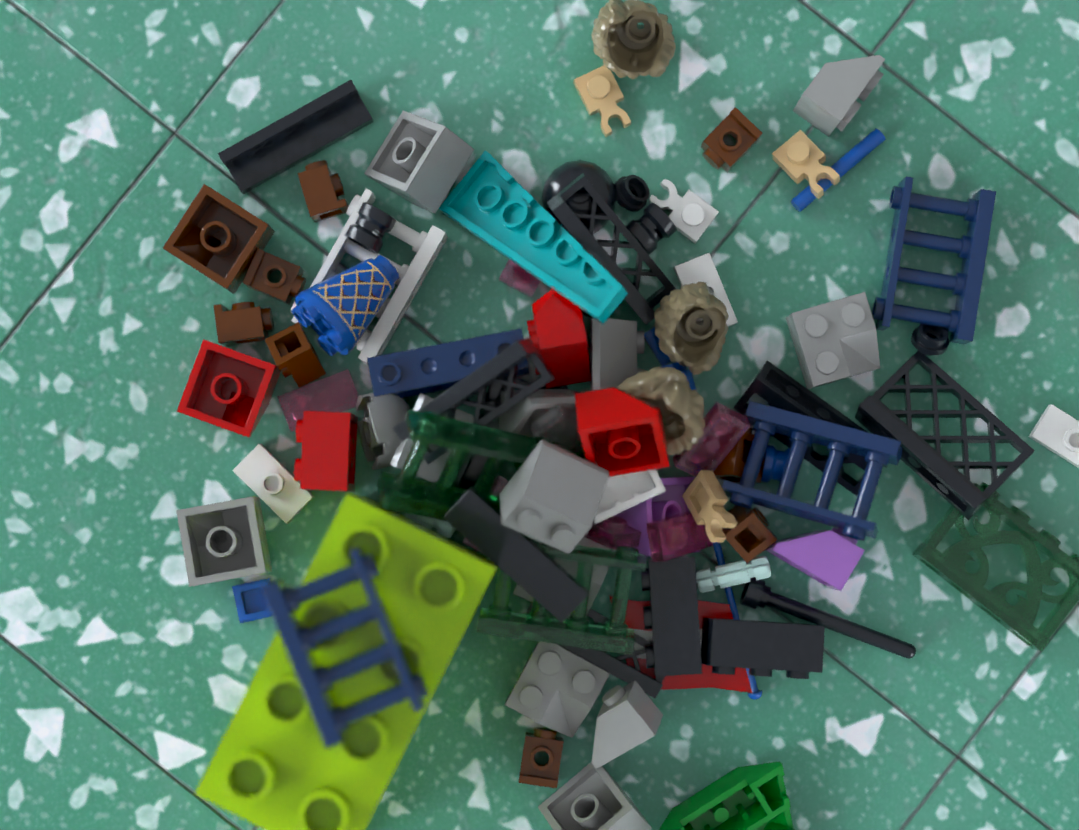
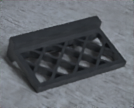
M919 351L899 368L872 396L869 395L858 406L855 419L872 434L901 441L902 454L900 459L968 520L1035 451L929 357ZM919 364L930 373L931 385H910L909 372ZM904 379V385H896ZM887 393H904L905 410H890L880 400ZM910 393H931L932 410H911ZM937 393L954 394L959 399V410H938ZM965 405L971 410H965ZM900 418H906V423H904ZM912 418H933L934 436H919L912 430ZM939 418H960L961 436H940ZM966 418H981L987 423L988 436H967ZM994 430H995L1000 436H995ZM928 443H934V448L931 447ZM940 443H961L962 461H947L941 455ZM968 443H989L990 461H969ZM995 443H1009L1021 454L1014 461H996ZM957 469H963V474ZM969 469H990L991 484L983 492L970 481ZM997 469H1005V470L997 477Z

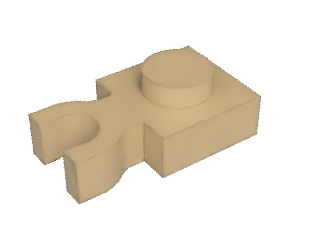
M605 65L574 79V85L589 115L591 116L599 112L601 116V130L605 137L612 134L608 121L613 117L619 118L624 128L631 125L628 114L616 104L622 101L624 96L612 71Z
M801 130L772 153L773 160L797 185L804 179L809 182L810 190L818 200L824 195L823 188L817 184L820 179H829L834 186L840 182V175L834 169L822 165L826 161V155Z
M700 470L682 497L697 525H705L709 540L711 542L723 543L727 537L723 533L722 528H734L737 525V521L724 508L729 499L714 472Z

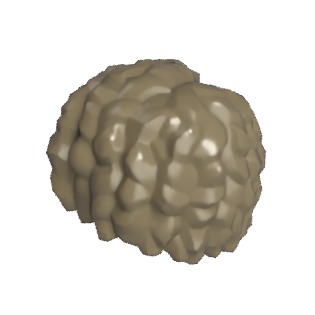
M609 0L600 9L598 18L594 20L593 32L591 34L594 53L600 59H603V64L609 70L615 72L619 78L628 76L631 79H636L640 75L660 77L665 72L669 61L675 53V38L672 33V25L668 23L667 15L658 13L655 5L640 0H627L624 2L622 0Z
M705 282L684 284L680 289L672 290L670 296L666 295L660 301L661 307L657 308L654 312L655 335L659 338L660 350L668 355L670 361L689 367V371L694 375L701 374L703 371H710L717 364L721 357L722 345H724L726 340L725 335L729 329L726 324L729 317L726 306L721 300L708 292L709 289Z
M671 367L651 368L649 371L644 370L625 379L618 386L620 391L651 407L659 406L665 429L668 455L680 454L683 450L690 451L692 446L696 445L704 435V399L696 390L690 388L686 375L680 370Z

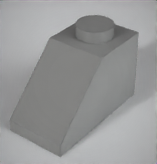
M635 680L623 688L620 685L611 688L602 698L603 705L597 716L591 761L595 769L654 737L657 733L663 714Z

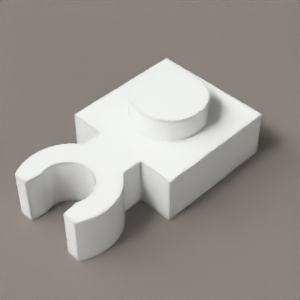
M663 179L660 186L668 191L669 198L659 200L656 196L651 195L649 198L650 204L653 202L662 210H669L671 214L668 217L676 226L677 231L696 244L719 211L691 190H688L683 198L677 194L676 186L671 181Z

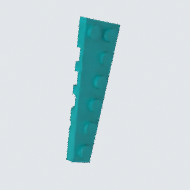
M487 151L482 153L439 207L450 219L602 324L606 322L628 294L623 286Z

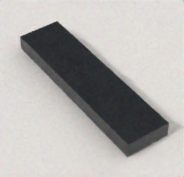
M470 487L444 515L443 518L561 623L589 595V591L528 536L502 525L501 512L473 487Z

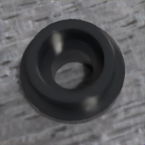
M637 175L623 176L614 184L616 201L621 207L631 212H638L645 207L650 191L642 178Z
M920 324L919 327L914 329L911 335V342L924 355H941L947 351L949 346L948 331L945 327Z

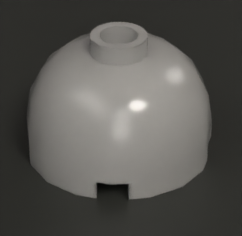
M373 393L360 395L357 398L356 411L364 409L363 421H358L357 424L365 457L368 462L375 461L371 467L373 470L392 466L390 463L395 451L401 443L393 427L411 416V409L408 403L396 394L374 397Z

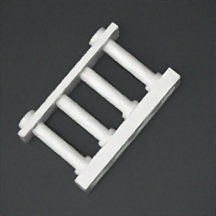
M366 188L362 196L357 194L352 199L346 212L350 217L310 287L336 275L335 270L345 252L362 262L369 258L375 259L378 256L345 237L350 225L356 224L359 219L358 211L363 202L371 205L374 203L376 197L372 191ZM396 220L394 227L388 232L413 246L412 251L416 252V255L410 266L405 263L401 266L386 258L399 274V279L394 282L398 287L392 298H387L377 313L376 317L379 318V321L374 330L370 331L367 329L357 343V350L361 351L358 358L362 362L368 364L367 358L383 354L447 240L446 232L432 225L428 233L425 231L419 233ZM294 302V304H293V306H292V308H291V311H290L291 313H292V309L297 306V305H296V302ZM293 316L291 321L295 324L298 323L297 319Z

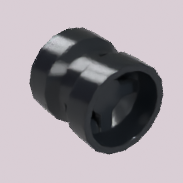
M363 202L358 211L359 219L356 224L350 225L345 237L378 255L383 246L382 238L385 233L392 230L396 220L373 205Z
M653 202L644 209L643 216L640 219L632 220L626 225L627 229L648 255L657 249L658 242L662 238H669L677 231L676 226L668 215Z

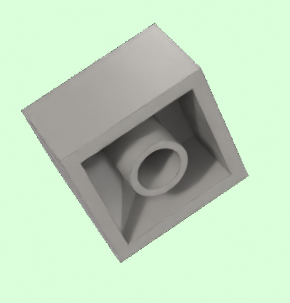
M865 292L797 311L786 317L808 390L880 369L877 332Z
M252 496L176 510L189 587L272 572L260 497Z
M541 636L510 691L505 705L545 727L573 738L594 705L610 673Z

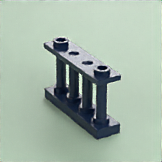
M906 176L898 186H893L890 196L889 208L895 210L881 297L875 298L872 308V317L874 320H877L876 330L884 331L889 328L891 319L945 327L948 332H951V343L965 345L972 342L974 337L996 191L981 189L972 196V199L968 198L965 202L911 193L913 177ZM915 208L963 216L964 221H968L966 236L962 235L960 239L906 230L908 209ZM903 245L957 253L958 258H963L961 272H956L954 276L900 267ZM897 281L951 290L953 295H957L955 310L951 309L947 313L894 304Z
M522 328L369 357L367 362L374 397L396 394L405 399L419 396L420 393L426 395L446 391L518 340H523ZM528 359L518 365L516 377L530 375Z
M750 401L745 416L749 425L753 426L752 430L755 431V435L739 484L725 480L723 482L722 489L726 496L730 497L729 502L749 509L755 504L843 529L842 534L855 540L864 541L866 536L876 539L878 533L876 523L867 521V517L882 468L887 467L888 463L897 466L899 464L902 454L901 441ZM775 433L790 436L789 440L792 441V445L775 495L754 489L769 439L774 437ZM812 443L827 446V451L830 453L814 504L810 505L793 500L791 497L806 449L811 447ZM850 453L864 456L867 466L852 515L849 516L828 509L844 458L849 457Z
M361 547L349 551L354 564L296 588H293L292 585L285 587L283 580L261 588L326 749L345 740L344 730L349 729L350 723L407 699L410 700L413 710L416 712L423 709L425 706L423 697L429 695L420 672L412 674L374 578L380 576L376 562L371 553L364 555ZM361 580L370 604L312 628H309L308 625L301 626L296 611L301 609L300 604ZM377 619L386 641L385 644L327 668L324 665L317 666L312 650L317 649L316 644ZM393 659L402 680L401 684L343 708L340 704L337 706L333 705L328 690L333 689L334 683Z

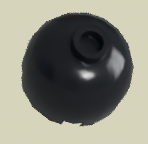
M583 160L566 162L553 170L545 181L542 192L543 208L569 234L570 232L552 212L547 202L582 173L613 211L615 209L614 183L607 172L595 163ZM582 187L568 198L566 202L573 211L589 212L591 195ZM596 204V213H604L599 205ZM580 218L587 227L588 218ZM595 219L593 234L604 227L609 220Z

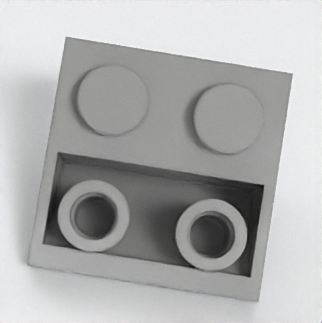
M880 55L825 63L802 94L793 112L828 137L835 128L842 132L861 107V104L856 99L859 98L864 102L884 74L878 69L885 61V58Z

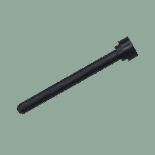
M755 577L750 578L751 582L745 583L740 604L746 607L756 609L757 607L764 608L766 605L907 659L913 658L916 654L915 646L774 593L771 591V587L765 585L764 580H756Z

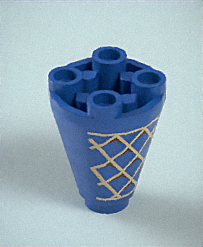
M378 255L375 259L369 258L300 292L295 298L297 306L292 309V314L301 325L306 328L310 325L320 336L317 342L328 355L334 356L337 352L342 355H348L355 348L394 289V282L399 279V274L385 257Z

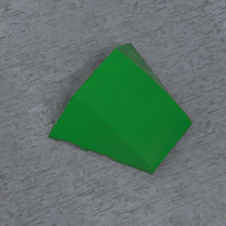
M778 761L733 769L672 808L659 830H794L790 813V800L786 793L783 779L782 763Z

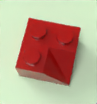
M551 289L532 304L534 319L527 320L529 338L555 376V379L545 386L546 388L591 381L588 345L581 308ZM535 367V373H536V375H540V373L538 372V370H537L536 367Z
M203 339L176 412L250 438L270 403L281 370L274 364Z
M615 387L575 394L578 432L587 461L608 470L609 477L670 467L665 429L659 406L651 407Z
M303 412V420L298 419L296 423V442L302 443L301 458L295 459L294 480L300 481V489L355 492L358 417L348 412Z

